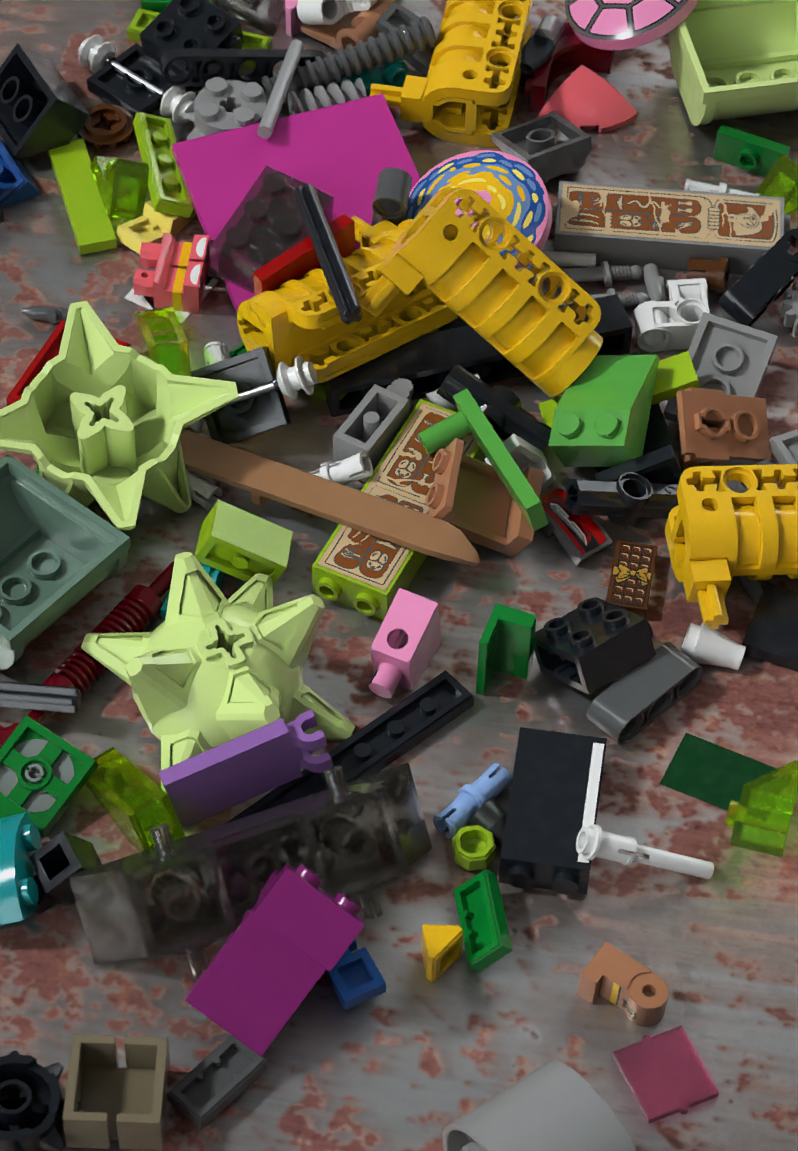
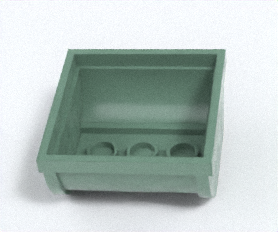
M9 454L0 459V670L11 667L21 658L24 649L102 581L116 576L126 566L128 550L131 548L129 536Z

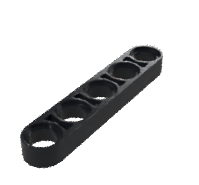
M176 48L167 51L161 57L159 67L166 81L173 86L205 87L207 80L221 77L225 80H239L246 83L255 82L262 87V77H273L274 66L278 62L284 61L288 49ZM303 49L298 64L303 66L306 60L314 62L317 56L324 58L325 53L316 49ZM184 60L186 68L181 74L171 75L168 73L172 62ZM212 60L221 62V68L216 74H204L203 69L208 62ZM248 60L256 62L255 70L251 74L240 75L238 73L239 66L243 62Z

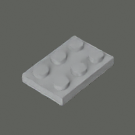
M703 312L688 350L701 388L723 390L726 395L756 397L776 348L778 336ZM676 397L668 399L663 415L665 419L678 423Z

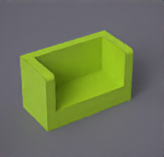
M218 499L201 524L195 558L198 562L245 582L257 573L268 575L272 578L274 585L287 568L293 531Z

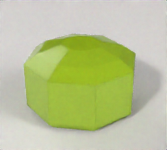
M480 825L461 827L452 838L454 862L468 871L486 869L495 858L496 846L493 833Z

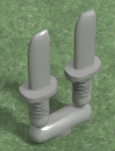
M608 261L601 262V267L561 269L575 282L604 281L605 287H611L613 281L640 279L643 274L648 294L644 292L638 294L635 292L625 293V295L624 293L617 294L623 307L636 308L639 304L649 300L666 301L664 278L660 274L659 267L654 263L646 264L643 270L638 265L631 267L629 265H626V267L625 265L622 267L615 266V268L611 266L610 268ZM614 288L608 289L607 294H596L590 296L592 298L614 295L615 290Z

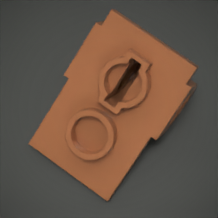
M379 0L369 10L349 12L333 25L303 24L301 25V32L335 49L341 48L346 50V45L352 44L354 47L359 40L367 42V37L373 36L374 39L378 37L380 32L375 26L376 21L392 5L393 1Z
M695 387L676 392L682 467L717 466L730 459L749 461L771 460L766 398L726 395L723 390ZM698 461H709L704 463H694Z

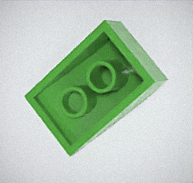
M596 355L585 371L565 389L555 409L548 444L565 467H614L642 456L660 359L658 355Z

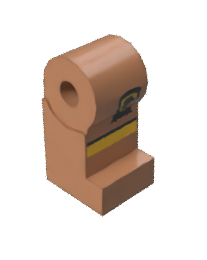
M605 942L580 974L577 995L591 1004L600 995L623 1009L628 1019L634 1024L641 1027H650L658 1024L665 1014L669 998V987L660 976Z

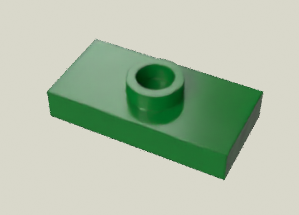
M721 125L717 131L713 159L782 182L787 172L791 147Z
M487 869L453 890L460 926L463 929V941L468 965L479 972L513 951L497 874Z

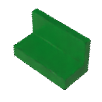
M495 604L479 641L476 694L484 696L495 670L527 680L533 664L537 615Z

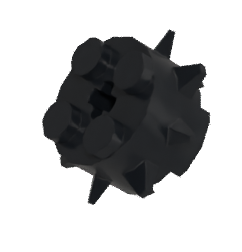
M12 1051L9 1055L0 1057V1151H62L65 1148L61 1139L64 1129L63 1112L65 1098L61 1097L58 1083L64 1067L59 1062L43 1067L37 1064L36 1058L28 1055H19L18 1051ZM78 1102L77 1110L81 1109V1102Z

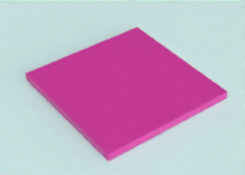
M383 93L278 118L271 137L267 139L261 138L257 134L260 124L257 123L172 144V154L205 235H210V248L236 313L243 301L255 296L253 272L309 236L295 200L294 190L297 186L303 187L307 183L314 186L328 223L346 213L350 218L357 216L372 225V203L380 171L390 167L406 171L412 177L411 190L419 181L420 176ZM355 240V250L360 248V243Z

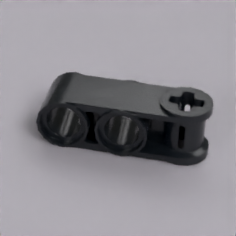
M798 228L786 232L718 300L717 304L737 323L749 327L752 326L766 311L768 306L775 302L798 277V252L794 255L789 253L791 246L794 248L798 247Z

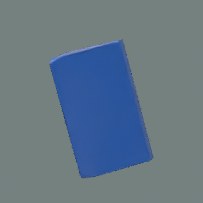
M0 139V206L5 208L33 198L41 192L19 158L15 157L6 143Z

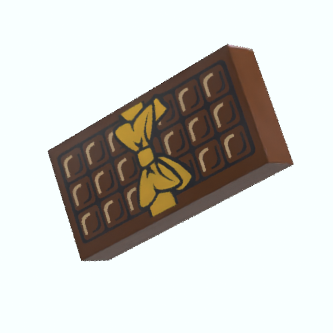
M617 540L606 597L607 602L646 618L658 546Z

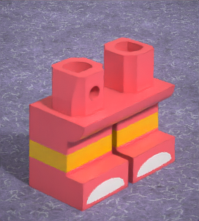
M164 233L161 244L142 242L139 256L140 268L155 269V271L135 270L133 278L134 295L154 297V308L200 314L211 263L210 235L194 234L193 242H178L169 233Z

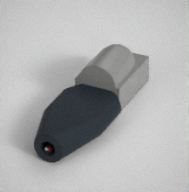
M549 14L544 15L534 32V36L528 39L522 49L520 69L524 74L529 75L548 61L557 41L565 30L566 19Z

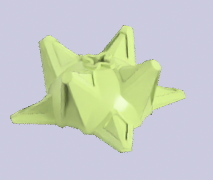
M87 301L70 303L59 354L46 362L41 372L33 379L29 386L25 387L19 401L0 409V449L32 455L35 462L39 465V475L85 507H88L96 499L117 529L120 531L132 530L136 526L142 496L176 513H184L192 505L180 441L182 431L189 425L239 398L236 382L171 374L164 365L157 364L140 355L133 348L118 345Z
M191 552L175 555L166 616L163 623L153 632L87 633L82 642V650L132 686L134 701L150 731L161 741V770L283 718L285 724L294 721L297 716L312 709L315 715L317 725L306 730V734L322 730L326 740L344 741L352 736L356 726L303 682L302 672L325 609L323 601L317 595L311 594L273 607L272 578L262 573L255 574L227 600ZM161 781V800L170 803Z

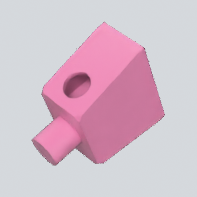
M399 588L370 650L374 676L368 686L373 693L383 698H391L397 686L407 690L415 688L442 642L437 602Z

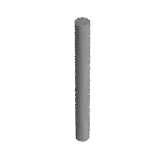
M298 39L290 42L257 129V134L261 138H270L304 49L303 42Z

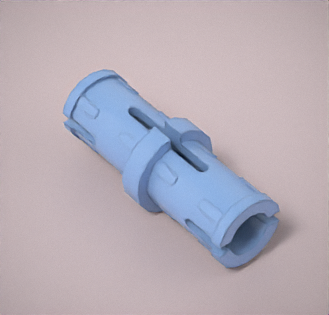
M493 763L471 785H463L457 791L459 795L433 817L436 829L443 834L449 828V831L445 833V837L452 839L461 827L469 823L472 816L483 804L491 799L494 800L506 788L511 786L512 777L504 767L500 769V764Z

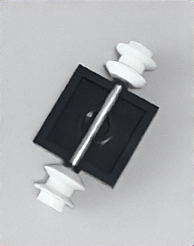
M93 35L82 42L78 51L79 63L84 68H91L93 73L87 79L88 91L109 104L125 108L132 114L133 118H135L137 112L151 115L160 108L161 115L165 118L172 117L176 125H183L191 121L181 117V114L194 112V99L197 94L194 92L186 93V86H173L166 81L159 67L161 57L137 43L116 57V46L112 42H105L104 38L100 35ZM172 64L168 69V73L171 75H179L183 72Z
M260 347L191 371L192 377L236 382L239 398L204 417L211 439L228 445L291 424L283 394L291 400H296L298 390L303 389L308 395H311L314 392V385L318 383L317 373L313 364L310 361L305 362L301 356L295 358V366L289 367L283 361L280 362L276 373L268 347ZM204 418L186 428L190 427L195 433L201 432Z

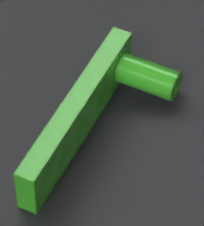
M466 388L453 395L458 412L418 433V437L428 455L449 445L455 438L460 439L471 433L534 532L549 524L540 499L469 390Z

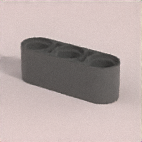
M666 642L655 650V656L621 676L602 691L589 706L586 714L587 718L617 744L623 745L634 738L690 693L701 679L703 668L671 642Z

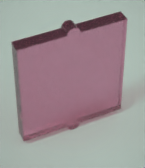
M682 1025L653 1037L646 1034L643 1036L642 1041L616 1050L612 1054L648 1124L678 1112L685 1115L688 1113L689 1108L714 1099L719 1095L717 1087Z

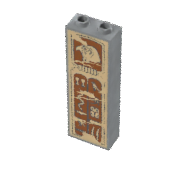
M559 181L554 251L596 253V264L608 261V265H629L630 267L638 265L644 268L646 264L654 263L659 269L691 271L687 269L691 257L720 260V257H729L730 274L745 275L751 265L762 254L769 251L790 230L791 214L784 213V198Z

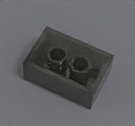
M266 166L211 245L210 273L254 294L253 272L309 236L294 194L297 186L303 187L306 183ZM315 188L327 221L330 223L332 222L334 197Z

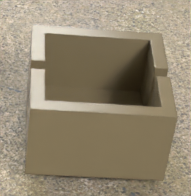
M72 1034L63 1112V1126L67 1147L110 1149L111 1140H119L120 1149L163 1151L167 1092L170 1076L168 1037L125 1036L124 1048L127 1068L118 1067L115 1035ZM81 1102V1109L77 1110V1104Z

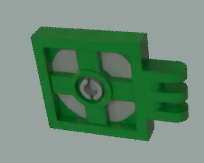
M26 715L0 748V818L28 812L31 823H34L39 833L46 837L99 767L96 760Z

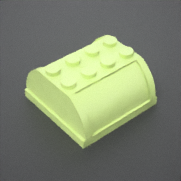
M699 0L688 17L669 32L673 75L693 125H706L712 120L798 110V0Z

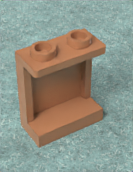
M455 438L445 449H439L432 463V471L436 472L434 484L430 487L425 502L426 506L429 507L428 515L447 521L460 529L466 538L472 542L510 557H515L533 542L534 530L492 465L462 454L464 441ZM529 466L522 473L540 499L544 472Z

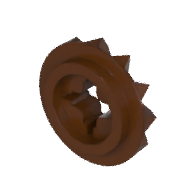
M100 104L86 109L90 116L85 121L83 128L77 133L79 138L84 139L86 146L95 144L98 150L104 146H110L112 149H115L117 143L127 144L129 136L134 135V118L128 110L117 105ZM101 123H104V125L111 130L104 131L103 128H100Z

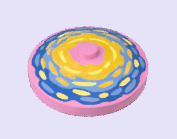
M478 150L453 156L425 173L410 191L405 220L414 219L439 190L447 187L465 188L478 193L540 251L544 247L550 233L552 206L541 177L528 163L508 153ZM457 209V211L455 212V214L458 216L460 214H464L459 209ZM470 210V212L466 215L471 216L474 214V212ZM477 221L474 224H472L470 228L472 231ZM488 224L484 227L482 233L484 241H487L490 236ZM501 235L495 245L502 240L503 237ZM503 250L499 252L502 256L504 252H509L513 256H515V254L517 253L516 250H513L511 252ZM518 262L515 266L516 269H519L520 267L527 268L521 266Z

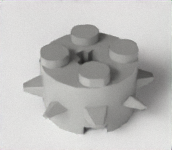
M221 77L207 80L205 88L200 90L194 99V112L181 114V117L193 121L195 128L186 137V140L260 123L268 100L263 95V88L255 82L246 83L239 80H225Z

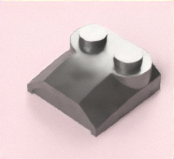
M554 111L491 134V141L502 152L516 156L528 163L538 173L544 184L549 179L562 174H571L579 171L586 164L587 156L592 151L591 136Z

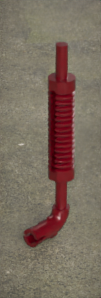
M171 562L149 587L141 584L135 585L91 633L143 632L161 613L160 609L163 603L160 598L170 588L174 562ZM81 642L41 685L76 687L80 689L81 696H84L85 692L95 684L108 668L82 650ZM31 710L27 716L42 725L53 712ZM14 722L5 728L0 725V748L19 725L18 722Z

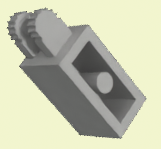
M404 378L394 379V382L386 389L376 384L373 385L333 435L334 463L363 451L367 454L366 458H370L374 471L413 410V401L410 398L414 394V384H412V381ZM369 477L363 478L361 480L366 482Z

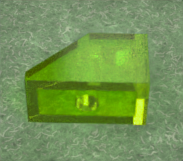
M797 760L744 784L740 801L731 800L725 826L733 828L730 845L777 857L783 856L798 792Z

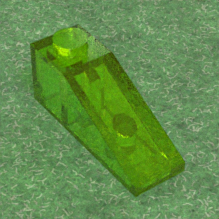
M173 307L134 312L143 355L157 364L164 365L171 374L192 377L188 341Z
M114 747L93 758L99 767L87 781L86 786L126 839L141 854L149 859L154 855L168 851L174 843L186 837L168 794Z

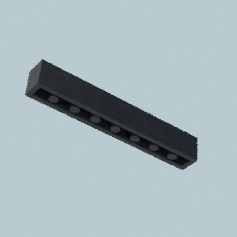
M618 295L593 298L601 310L600 321L594 330L603 338L602 346L597 355H623L630 353L633 326ZM574 303L567 304V306H569L572 309ZM586 314V316H585V318H584V321H585V322H587L588 319H589V317L587 316V314ZM468 325L422 335L329 381L323 382L321 385H323L325 390L326 402L332 417L352 413L374 384L386 389L394 382V379L404 378L412 381V384H414V394L410 397L411 400L424 398L427 393L439 389L456 364H459L473 375L478 374L480 379L486 384L525 375ZM347 393L346 396L342 400H340V394Z

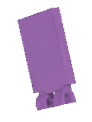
M312 709L303 712L288 724H285L283 718L159 771V776L180 828L187 827L302 776L301 769L320 773L334 768L328 752L320 756L311 755L314 751L328 746L322 730L312 734L305 733L306 730L317 725Z

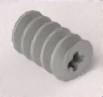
M358 78L356 79L355 86L349 80L343 81L341 89L336 83H331L327 87V92L321 85L314 87L313 95L307 88L301 89L299 98L294 91H289L288 107L290 115L365 98L367 95L362 79Z

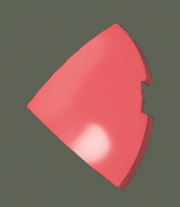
M581 65L554 92L536 118L554 111L581 130L589 131L598 127V133L603 134L630 124L637 119L638 113L611 84L589 68Z

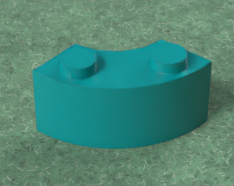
M28 812L0 818V926L23 921L38 909L39 893L34 880V867L29 856L40 849L41 837L37 826L31 823Z

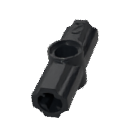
M459 364L452 368L439 387L438 395L456 406L453 395L467 388L489 423L493 425V429L499 437L507 440L514 433L543 451L549 442L551 428L521 408V401L512 390L500 385L491 387Z
M634 472L622 474L618 481L570 479L566 487L565 504L568 514L608 516L611 521L618 525L633 526L640 517L667 519L671 509L679 505L676 495L678 484L650 483L647 478Z

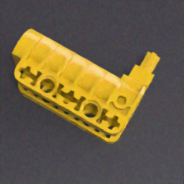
M357 216L351 217L355 224V240L360 243V248L355 250L350 256L342 259L359 301L381 277L375 269L391 252L395 242L413 219H407L399 223L398 226L387 219L371 226ZM313 269L298 280L284 282L280 288L274 291H265L243 301L238 307L237 324L247 352L260 347L269 348L276 373L280 362L283 361L289 367L295 366V358L301 356L305 362L310 361L313 364L317 373L318 383H323L452 322L458 315L419 282L409 295L399 292L377 318L366 311L361 305L362 319L359 322L353 321L350 324H346L341 320L323 270Z

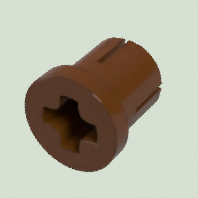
M692 257L689 259L687 269L691 271H687L686 279L706 278L708 290H715L717 295H723L727 291L730 277L729 257H720V260Z

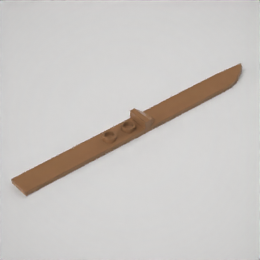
M185 429L182 431L180 441L185 469L249 491L253 504L262 506L274 500L429 556L477 566L480 563L476 549L463 532L447 521Z

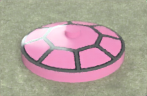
M566 0L565 12L575 35L585 44L602 50H624L645 45L672 31L688 17L699 0Z

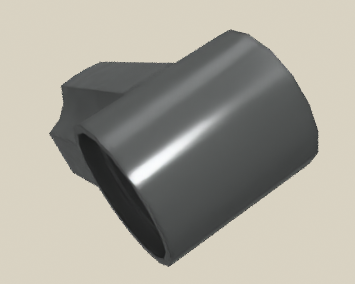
M391 167L380 171L372 203L373 217L371 226L386 219L397 226L405 221L412 186V177L409 173L402 169Z

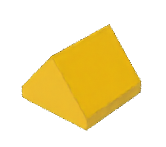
M422 924L421 952L426 979L431 983L436 981L462 955L463 929L458 925Z

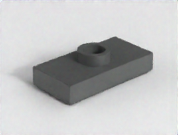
M230 1035L167 1092V1100L202 1130L268 1069V1060L263 1056H259L234 1036Z

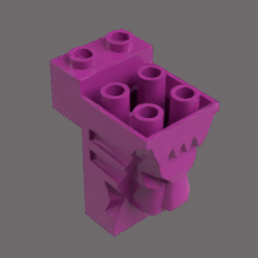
M287 863L281 872L277 869L274 870L260 891L258 902L253 909H248L245 912L241 925L236 931L231 932L225 944L186 993V1002L259 1056L264 1054L325 970L331 971L365 926L364 920L358 916L362 908L341 892L335 898L319 887L324 880L303 864H300L295 869Z

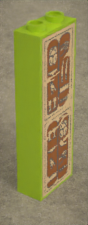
M420 399L361 491L428 515L429 507L426 506L425 502L428 491L434 484L436 472L432 471V463L438 451L428 455L418 437V433L456 412ZM469 433L460 438V440L464 441L462 454L485 463L484 459L486 456L472 434ZM339 524L312 565V592L328 601L339 602L356 609L364 615L384 620L399 588L407 589L427 555Z

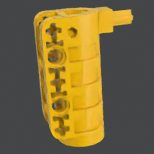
M447 0L427 78L406 75L403 87L372 83L370 96L383 93L388 106L400 107V120L423 122L425 129L441 140L489 148L497 147L491 141V134L511 128L521 87V53L526 42L531 38V25L528 22L533 0ZM504 104L507 105L505 108L498 107ZM491 122L497 123L495 130H490Z
M447 187L439 190L407 226L395 242L391 252L375 269L381 277L359 301L366 311L377 318L399 292L409 295L416 285L421 282L549 397H554L568 388L590 365L603 343V338L594 330L601 318V310L598 303L487 201L471 189ZM457 209H459L464 214H460L458 216L455 214V212L457 211ZM470 210L474 212V214L471 216L466 215L470 212ZM477 221L472 231L470 228ZM488 224L490 236L487 241H484L482 233L484 227ZM501 235L503 237L502 240L495 245ZM503 250H505V251H510V252L513 251V250H516V251H517V253L515 254V256H513V255H512L511 253H509V252H504V254H503V256H502L499 252H501V251H503ZM517 262L523 267H527L528 263L532 265L528 269L522 267L519 269L515 268ZM535 276L532 284L529 283V279ZM547 278L548 288L546 292L543 293L542 283L544 279ZM557 288H559L561 292L555 295ZM571 302L574 303V305L572 306V309H571L569 306H567V305H563L562 309H560V308L558 307L559 305H561V304H563V303H566V304H570ZM586 314L589 317L587 322L584 321Z
M798 464L695 466L684 470L680 476L676 493L679 505L672 508L665 524V536L674 575L679 582H684L687 602H699L703 624L709 625L710 630H716L719 628V625H727L729 622L724 600L733 576H747L750 580H769L773 575L786 574L790 579H798V482H794L798 481ZM729 481H739L747 487L748 491L743 493L732 491L727 483ZM691 484L697 485V488L702 491H697L696 487Z

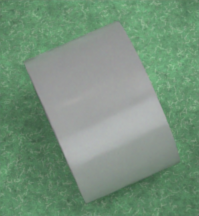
M548 1061L447 1125L443 1131L442 1139L444 1151H637L621 1122L600 1094L575 1070L558 1061Z

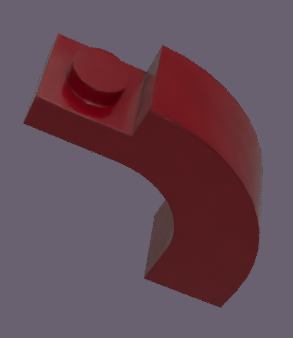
M566 23L565 30L557 41L548 61L529 75L521 72V87H525L524 97H530V112L540 113L546 104L549 88L553 81L566 73L574 72L581 65H584L593 72L610 74L615 50H602L585 44L575 35L570 23Z

